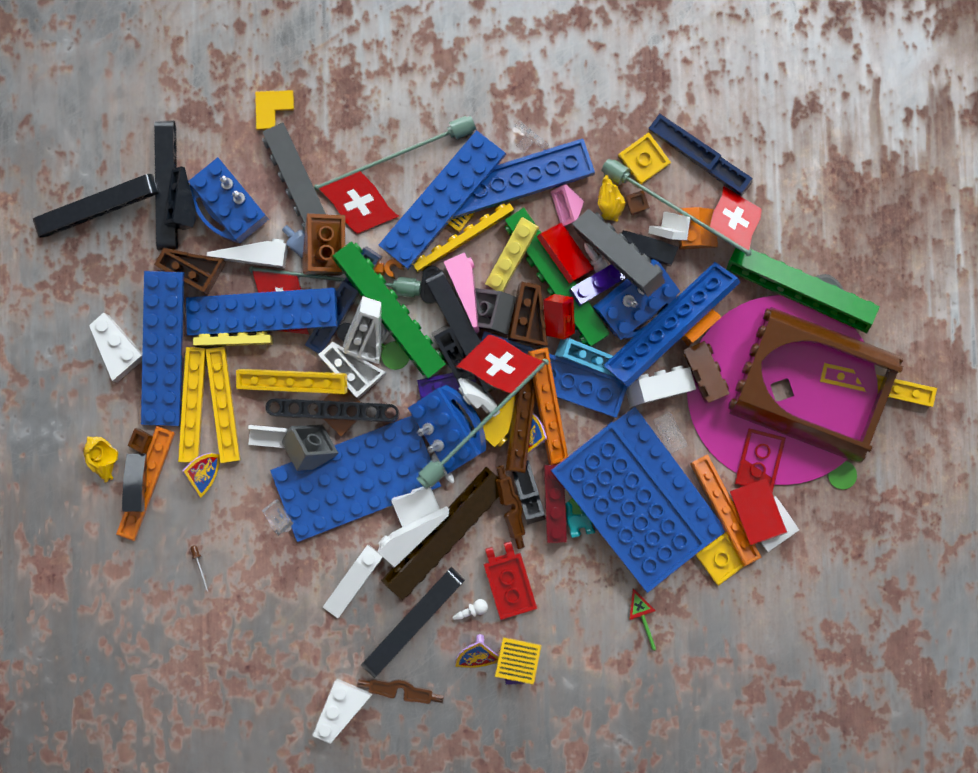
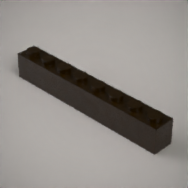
M485 467L448 507V517L381 580L402 601L412 593L413 589L425 579L431 569L438 565L443 556L451 551L455 543L464 537L467 530L477 523L479 517L489 510L492 503L499 497L496 480L499 478L489 468Z

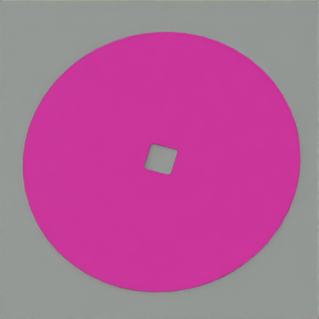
M782 295L767 296L748 301L730 310L714 323L703 336L700 343L705 341L706 344L709 343L714 353L712 357L721 368L720 374L726 380L730 394L705 403L693 377L696 390L687 392L688 408L696 432L704 445L718 461L736 473L739 468L748 428L786 437L774 485L799 484L828 474L847 459L729 414L731 410L728 409L731 399H735L738 393L735 391L738 381L743 380V367L751 359V355H749L750 349L758 341L756 337L758 328L764 325L763 315L766 308L770 309V307H773L857 340L863 341L855 328ZM803 341L782 345L770 352L762 360L763 380L774 400L771 383L783 379H788L794 395L781 401L775 400L780 407L796 417L860 441L878 395L874 364L818 343ZM824 363L850 368L856 373L827 368L825 379L864 387L866 392L820 382ZM838 373H844L845 378L839 380L837 378ZM857 378L860 380L861 384L856 383ZM751 433L745 460L751 464L756 462L764 464L766 474L772 477L781 440ZM759 444H766L770 447L771 453L768 458L760 459L755 455V448ZM760 446L757 449L758 455L760 457L767 456L768 448ZM755 465V467H757L761 471H764L761 465Z

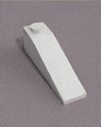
M272 239V242L264 241L207 252V257L285 269L288 246L286 243H283V240Z
M446 506L392 532L389 536L385 535L378 543V553L392 566L396 567L448 517L449 508Z
M367 545L323 608L336 618H339L383 559V556L373 547Z

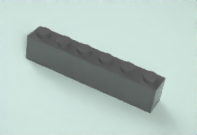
M282 122L263 131L265 137L262 138L266 149L270 148L273 153L270 155L274 166L277 164L280 171L277 173L282 183L286 182L288 186L285 190L289 199H294L296 203L293 208L298 217L302 216L304 222L301 225L305 231L307 213H326L287 128Z
M588 209L572 223L577 234L641 292L649 297L665 283L662 269L657 264L653 266L648 256L645 254L641 255L633 243L628 244L624 235L621 233L617 234L615 228L609 222L607 224L604 223V219L599 213L596 212L594 214Z

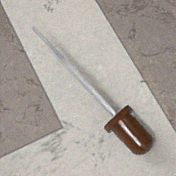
M194 545V546H191V548H190L191 553H192V556H193V557H192V560H193V559H197V562H198V565H199V568H200V572H201V575H202V578H203V581H204L206 590H207V592H208V589H207V586H206V583H205V580H204V577H203V573H202V570H201V567H200V564H199V561H198V558H200L201 555L199 554V551H198L197 546Z

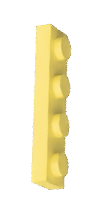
M524 217L520 219L485 283L496 291L504 292L539 229L537 225Z
M246 332L237 333V336H229V333H218V337H210V334H199V337L193 338V345L196 347L273 344V337L268 335V332H256V335L248 336Z

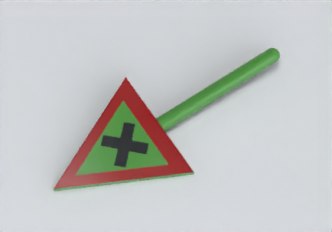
M633 588L629 620L641 616L652 650L655 651L656 647L644 615L656 610Z

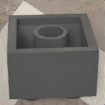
M475 288L479 329L508 334L517 297L502 291Z
M323 424L290 426L282 440V444L297 471L313 470L338 454Z

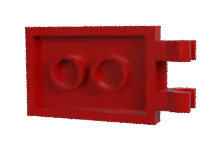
M511 541L504 543L507 553L495 557L493 547L485 549L489 562L484 563V567L500 620L537 609L521 553H514Z

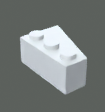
M362 297L345 336L342 353L379 364L381 355V302Z
M101 314L89 325L113 382L118 383L142 362V352L108 314Z
M332 342L318 355L334 373H347V387L356 398H361L387 374L366 360L342 353L343 347Z
M683 366L671 368L672 372L666 373V370L654 372L655 376L651 377L648 374L641 375L637 378L638 380L627 387L626 395L629 406L634 407L639 404L696 390L690 367L683 369Z
M336 679L313 736L331 743L373 693Z

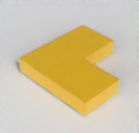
M293 90L255 92L257 130H267L276 126V111L294 110Z

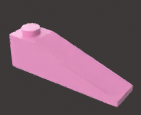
M462 253L444 261V264L475 332L478 333L475 280L472 270L475 266L471 257L467 258L466 254Z

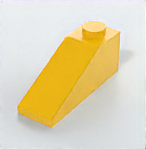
M515 395L500 409V413L497 416H493L483 426L485 438L494 448L497 445L501 447L508 440L505 436L508 434L512 421Z

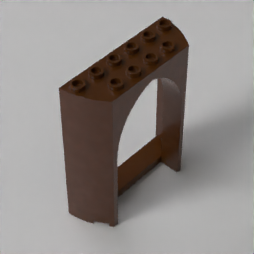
M766 308L763 315L764 325L759 326L756 333L758 341L750 349L749 355H751V359L743 367L742 373H744V377L736 385L735 391L738 393L736 398H732L729 403L728 409L731 410L729 414L851 461L863 462L867 452L870 453L873 448L870 443L897 373H901L903 370V366H901L903 357L776 308ZM803 341L818 343L887 369L860 441L796 417L780 407L765 386L761 369L762 360L770 352L782 345Z

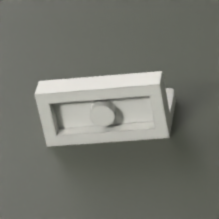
M664 212L662 226H649V233L674 240H687L690 217Z
M248 425V429H250L248 445L285 448L282 440L289 429Z

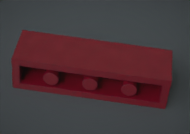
M544 465L547 543L567 542L565 488L551 471L556 465Z

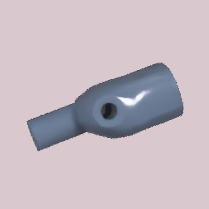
M286 225L282 231L289 237L287 246L303 259L305 232L302 230L294 232Z

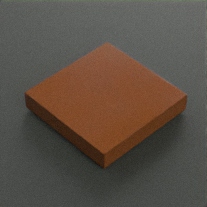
M348 389L346 394L330 393L323 400L360 402ZM336 405L328 408L329 415L334 416L337 414L338 408ZM318 406L314 409L316 413L319 410ZM355 406L348 408V416L353 417L357 414ZM324 419L341 437L357 422L353 420Z

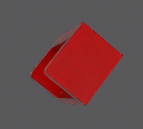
M553 294L545 298L543 301L546 336L564 340L575 334L574 297Z

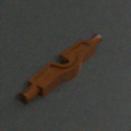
M504 465L496 467L499 476L496 484L500 504L502 506H512L511 510L504 514V519L510 537L516 541L517 549H522L525 547L522 538L525 535L521 518L522 503L515 494L511 477L506 476Z
M358 679L357 687L369 689V693L393 699L396 697L397 689L403 688L404 701L430 704L433 701L443 704L444 695L433 694V691L430 689L415 687L406 680L397 679L389 682L378 679H371L370 681Z

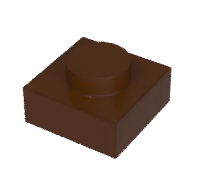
M643 190L625 196L631 215L650 208Z
M134 428L127 446L142 454H146L153 436L141 429Z

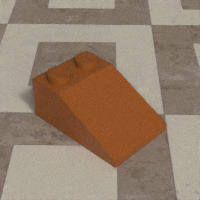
M307 213L303 247V274L332 276L344 274L331 256L345 246V215Z

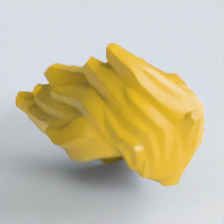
M605 175L598 194V206L603 213L601 216L604 220L618 222L626 202H624L625 199L621 195L618 186L612 183L608 175Z
M88 436L83 449L85 462L92 472L98 474L101 479H104V483H107L108 480L113 479L112 471L114 464L118 460V450L113 448L102 437Z

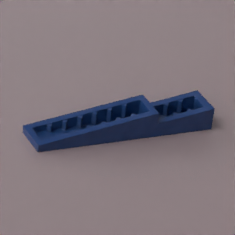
M659 114L649 127L651 132L742 197L752 184V177L722 158L720 153L662 114Z
M366 246L362 249L363 252L361 254L365 259L368 258L375 266L373 270H375L383 256ZM347 277L336 291L338 327L359 296L358 291ZM338 327L314 328L305 346L318 354L321 353L328 346Z

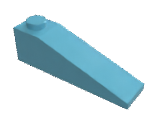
M570 338L560 339L555 356L612 375L604 367V364L613 357L612 355Z

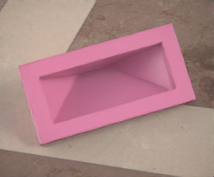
M562 185L552 190L551 194L559 221L565 227L579 218L584 201L567 185Z

